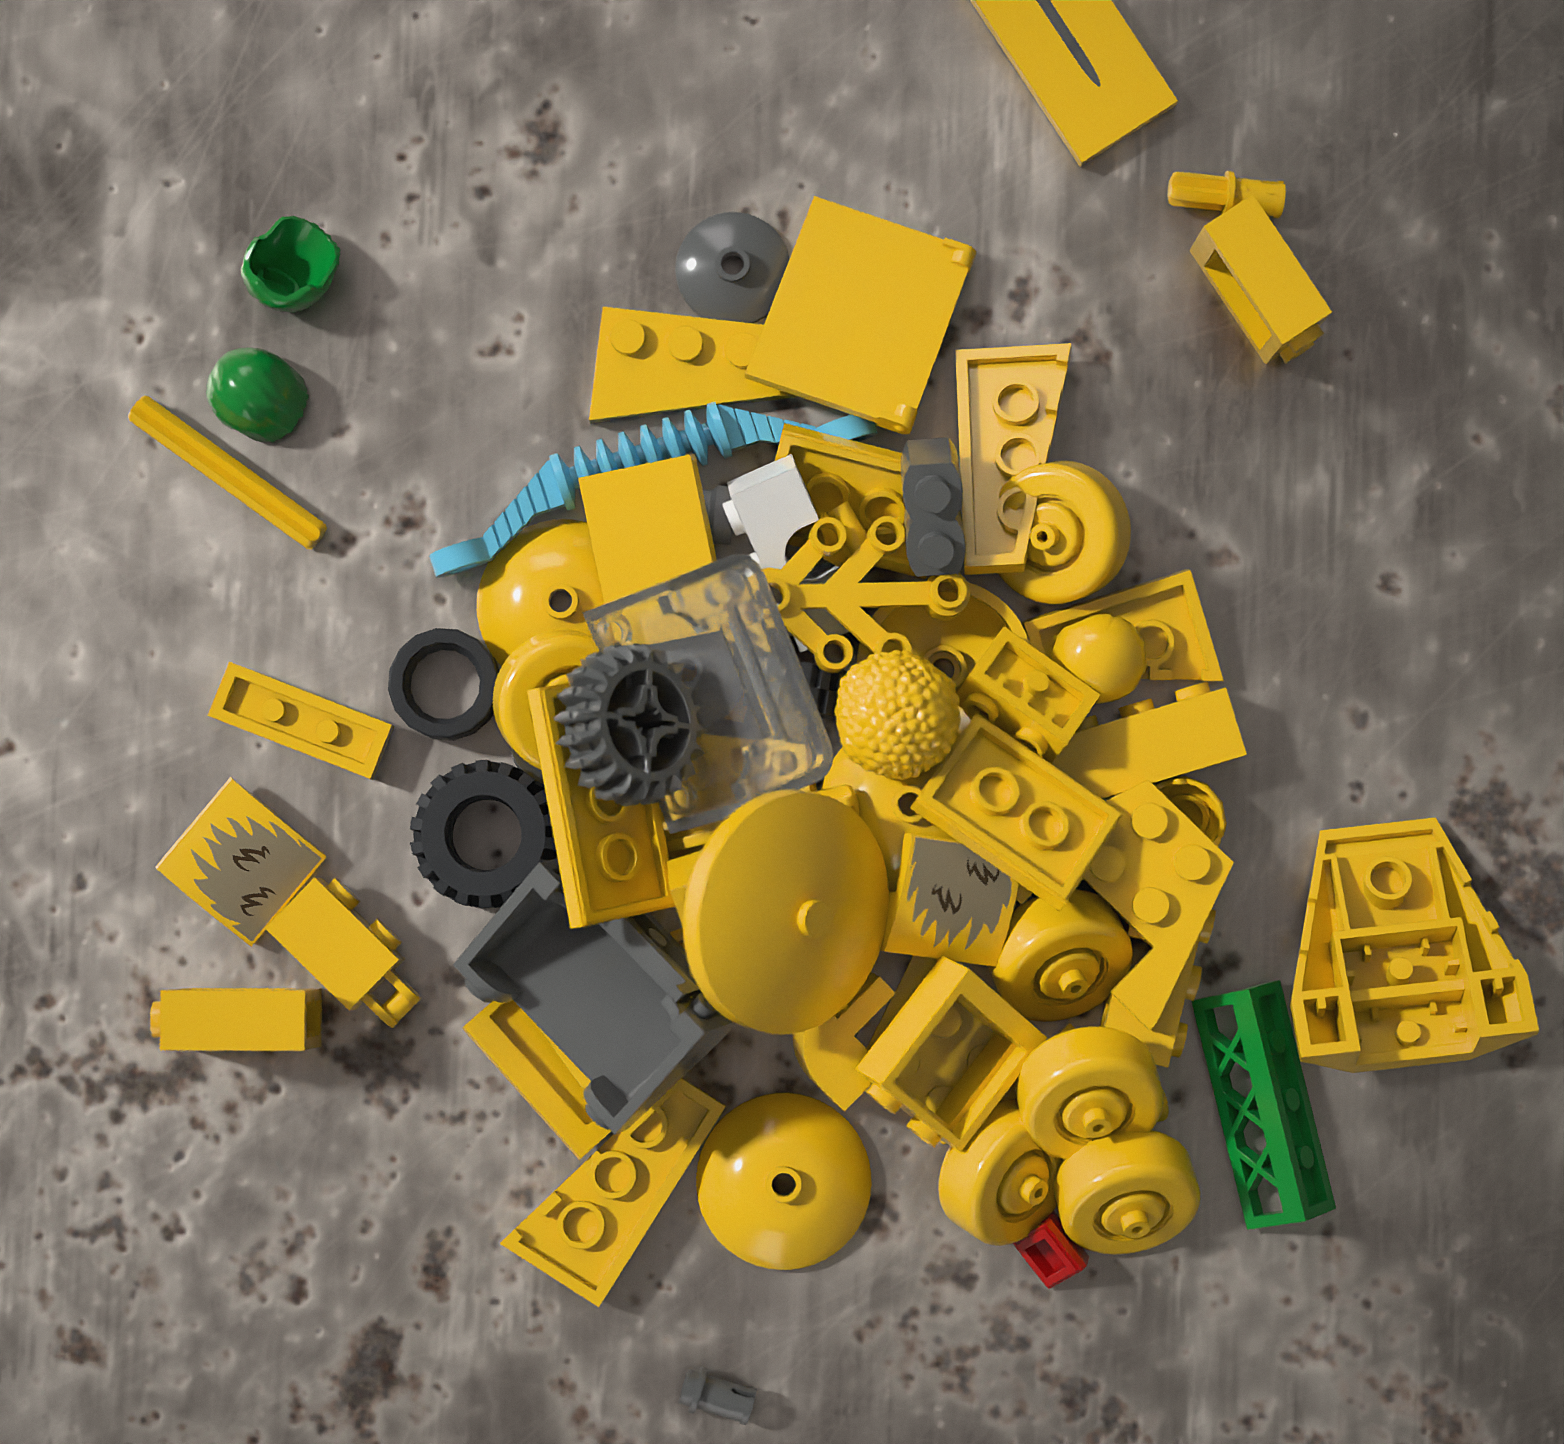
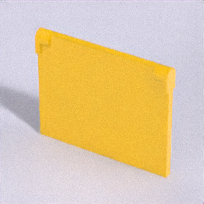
M814 196L745 372V378L875 422L879 427L900 434H910L918 414V407L964 282L976 257V250L967 244L946 237L941 239Z

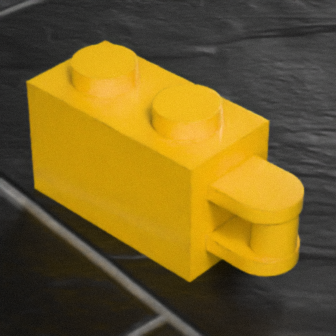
M314 877L265 929L349 1011L358 1009L364 1002L384 1023L393 1028L422 999L395 971L405 960L396 950L402 941L378 918L370 925L354 909L360 903V900L339 879L335 877L328 884L323 878ZM387 979L397 990L382 1004L372 993Z

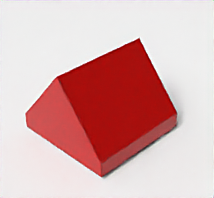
M1055 1211L1030 1231L1027 1237L1013 1243L1048 1289L1081 1272L1088 1264L1089 1255L1067 1236L1061 1220Z

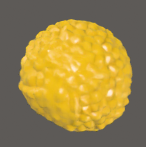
M907 650L870 654L867 659L859 664L852 665L850 670L847 671V676H843L840 679L837 705L835 707L836 725L846 757L855 764L860 765L864 770L872 771L877 776L885 775L890 779L898 778L899 780L918 777L920 772H927L932 766L941 763L943 758L950 752L961 724L960 709L958 707L959 696L956 694L955 683L928 660L922 659L917 655L913 656Z

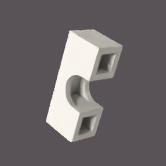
M792 454L727 482L732 500L722 505L735 535L738 536L747 532L755 552L746 556L752 573L763 568L782 569L790 560L785 555V548L790 537L800 528L819 520L813 501ZM830 562L815 566L800 584H825L839 567ZM771 587L778 601V604L773 606L781 604L782 596L776 588ZM802 609L827 635H842L849 632L825 609ZM787 629L784 635V639L792 636V634ZM794 637L800 652L807 650V648L797 638Z

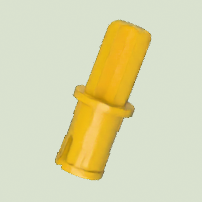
M1177 171L1172 174L1169 180L1167 196L1168 203L1172 206L1217 210L1222 215L1253 194L1268 216L1280 218L1285 204L1286 185L1284 181L1280 180L1276 182L1235 177L1233 171H1226L1224 176Z

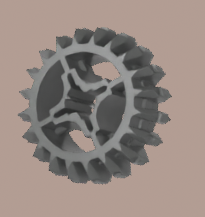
M639 643L624 646L621 644L604 647V651L586 656L585 659L581 660L582 667L575 668L566 675L571 687L565 688L557 695L566 706V711L560 712L553 718L565 726V735L556 742V744L569 747L571 756L565 767L572 769L580 768L581 774L578 785L586 786L587 788L595 787L596 799L614 800L616 805L657 803L659 799H663L664 796L673 795L676 791L681 790V781L687 780L696 774L691 761L697 760L705 754L696 743V738L701 737L708 731L697 723V714L705 706L694 703L691 697L697 683L682 682L681 680L684 664L668 663L667 651L649 650L647 644L641 645Z

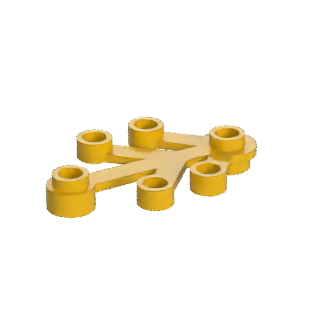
M883 516L873 522L867 532V539L825 584H800L823 556L836 554L846 541L844 525L835 518L825 517L819 519L813 525L809 532L808 541L782 569L763 568L749 576L742 587L741 605L747 617L759 626L767 628L784 626L814 654L815 661L820 669L828 673H837L842 671L852 659L853 649L851 643L842 635H827L802 609L827 610L873 654L882 653L883 645L888 642L897 644L902 651L907 650L912 653L911 644L905 636L899 633H887L861 608L923 607L932 618L950 620L958 616L966 608L971 592L967 580L960 573L932 575L924 582L859 583L884 555L894 553L904 541L905 529L902 523L891 516ZM883 526L892 529L896 536L895 543L885 545L879 542L876 537V529ZM821 528L832 529L837 535V544L833 546L823 545L818 540L817 531ZM949 583L953 585L957 591V599L953 602L941 599L938 594L939 584ZM766 587L776 588L782 596L781 604L769 606L764 603L761 598V590ZM828 644L839 646L844 654L843 661L836 664L827 661L823 654L824 646Z

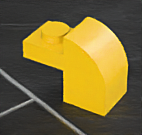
M870 972L863 986L852 1000L836 1015L812 1029L793 1034L794 1052L800 1067L815 1085L844 1112L872 1084L855 1070L868 1053V1050L854 1035L896 994L880 976L873 972Z

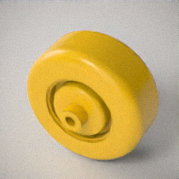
M1052 461L1026 468L1003 484L999 491V499L1006 491L1014 487L1024 491L1013 495L1006 503L1014 511L1024 508L1026 494L1031 497L1038 496V505L1035 509L1033 527L1030 532V545L1024 572L998 573L1014 591L1036 602L1062 604L1081 599L1101 590L1118 574L1129 551L1131 523L1121 494L1102 473L1078 462Z
M553 630L538 634L519 645L508 656L498 673L493 691V710L497 726L509 746L523 760L540 770L541 765L527 690L569 683L566 675L575 668L582 667V659H585L589 654L604 651V647L608 646L598 638L574 630Z
M1075 889L1060 911L1040 897H1035L1013 911L996 967H987L1000 996L1024 1018L1043 1022L1059 1021L1083 1014L1105 1001L1110 991L1128 974L1133 958V947L1131 939L1117 912L1100 895L1090 891Z
M1081 1027L1051 1037L1028 1055L1015 1084V1093L1022 1122L1032 1140L1041 1150L1062 1159H1068L1094 1138L1103 1137L1111 1132L1151 1131L1160 1118L1164 1104L1163 1088L1155 1061L1149 1049L1133 1035L1110 1027Z
M1017 1099L1001 1100L961 1152L949 1146L941 1166L938 1183L939 1199L943 1211L954 1224L983 1243L1003 1246L1018 1242L1027 1237L1028 1233L1046 1219L1056 1208L1057 1204L1053 1191L1054 1178L1059 1166L1065 1159L1046 1153L1034 1143L1023 1125Z
M1154 1130L1149 1132H1111L1103 1137L1094 1138L1086 1146L1062 1162L1056 1172L1053 1184L1054 1197L1061 1224L1067 1236L1078 1246L1102 1254H1130L1148 1250L1167 1242L1190 1224L1198 1211L1201 1200L1199 1184L1187 1149L1175 1138Z

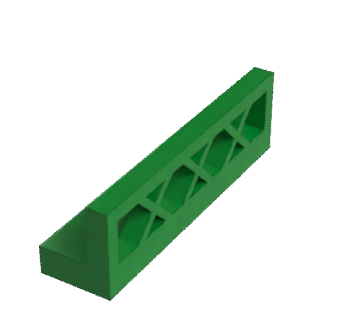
M1275 980L1260 983L1241 990L1201 997L1192 1001L1247 1230L1305 1222L1336 1209L1281 981ZM1233 1005L1238 1031L1232 1041L1219 1032L1213 1008ZM1236 1062L1247 1070L1250 1075L1252 1088L1247 1098L1243 1097L1232 1087L1230 1072ZM1249 1120L1254 1122L1264 1132L1267 1145L1261 1156L1246 1144L1243 1131ZM1263 1177L1277 1187L1283 1210L1263 1213L1258 1193V1187Z

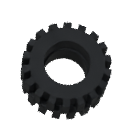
M475 760V763H461L451 767L452 771L444 776L439 774L430 782L433 786L426 794L422 793L416 803L419 808L416 817H411L410 830H413L414 842H410L412 855L418 859L420 866L417 868L422 876L428 879L433 884V889L442 896H446L454 900V902L465 906L501 908L539 862L558 858L545 788L534 784L535 779L526 772L522 774L518 768L504 762ZM481 800H494L505 804L515 813L521 826V843L515 856L505 865L491 870H481L468 865L457 854L453 843L454 825L460 813L470 804Z

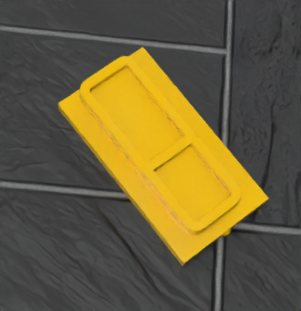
M493 1001L463 1026L462 1029L579 1160L612 1132L602 1128L589 1117L585 1109L587 1102L583 1095V1088L534 1021L515 1001L507 1003Z

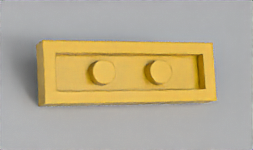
M229 662L207 715L371 780L375 777L394 726L232 662Z

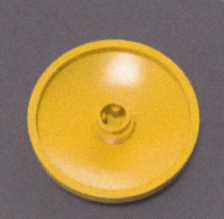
M788 789L765 793L753 798L731 813L715 830L703 848L690 878L684 907L683 929L687 959L694 979L704 997L724 1017L734 1023L760 1032L782 1035L794 1034L812 1029L829 1020L842 1010L857 994L877 960L885 935L889 910L886 866L879 845L870 828L853 809L837 799L819 793Z

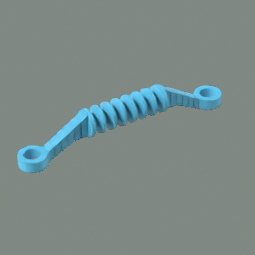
M714 401L706 404V423L700 424L691 410L684 411V430L678 431L669 417L662 418V437L656 438L648 426L644 424L640 426V444L634 446L624 431L618 433V451L614 453L611 452L602 438L596 440V459L593 460L588 458L580 446L574 447V466L571 467L565 464L558 453L549 455L550 460L529 481L528 486L522 489L517 495V499H514L509 504L505 512L501 513L494 524L483 534V537L442 548L431 553L429 558L436 578L465 572L492 561L513 538L517 537L524 527L529 525L535 516L565 506L567 510L575 508L576 489L580 488L578 480L580 477L684 456L689 452L695 454L701 465L705 466L708 465V446L713 444L724 459L732 457L733 451L760 442L779 445L784 423L857 442L878 434L875 423L854 415H848L816 428L808 424H799L798 422L786 419L782 420L772 416L766 417V415L755 412L749 413V411L737 408L733 409L732 407L720 404L716 405Z

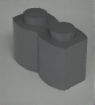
M949 437L907 440L901 456L903 500L906 507L904 526L909 564L917 577L958 574L965 558V538L960 509L962 483L956 448Z

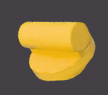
M848 501L819 517V519L825 517L835 518L846 529V541L842 548L832 556L822 557L839 568L867 539V534ZM821 528L817 531L818 540L823 545L833 546L837 544V535L832 529Z

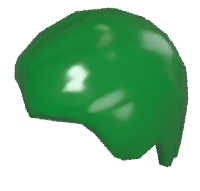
M296 216L281 217L265 234L253 238L245 251L241 276L250 295L256 298L263 306L280 312L300 311L312 306L330 288L340 264L341 249L332 240L331 235L325 233L316 223Z
M238 348L225 353L213 367L206 385L207 400L216 417L230 429L236 430L258 442L274 443L287 433H291L298 419L303 416V409L307 406V400L309 399L304 378L282 358L260 348Z

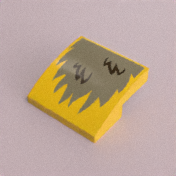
M230 777L155 867L205 911L252 947L266 930L265 927L283 910L327 856L322 850L282 820L274 810Z
M904 833L896 892H889L888 917L880 951L936 959L944 956L952 961L996 967L1009 929L1019 883L957 840Z

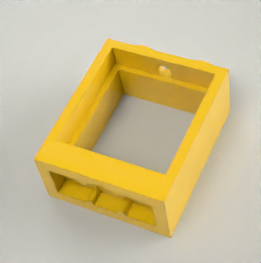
M1252 194L1203 226L1189 251L1265 365L1278 356H1281L1284 362L1288 363L1314 346V341L1324 334L1320 328L1321 324L1332 311L1256 197Z
M941 956L855 1070L872 1083L866 1093L877 1103L893 1114H896L901 1108L912 1117L906 1127L934 1148L942 1140L961 1152L1020 1075L1025 1059L1035 1048L1045 1042L1047 1037L970 969ZM957 1000L995 1034L934 1113L895 1079Z
M322 988L160 990V1001H154L151 1007L152 1037H160V1051H305L321 1047Z

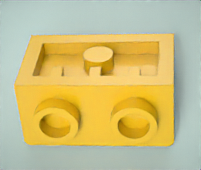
M1005 626L1000 630L956 692L959 696L958 706L964 710L970 719L973 718L975 713H978L1050 764L1067 745L1101 695Z

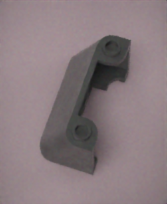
M558 858L539 862L453 964L466 978L465 985L476 998L486 1003H492L493 1001L499 1003L515 1001L591 1081L583 1090V1095L587 1102L585 1106L586 1112L596 1124L604 1129L611 1130L614 1134L629 1129L736 1025V1023L719 1013L704 997L691 972L686 950L649 912L589 926L570 928Z

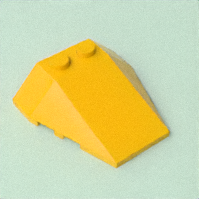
M1436 817L1320 830L1290 1004L1301 1062L1350 1073L1465 1061L1538 1034L1539 1027L1528 974L1519 959L1515 960L1498 932L1500 926L1491 911L1487 912L1470 884L1472 879Z

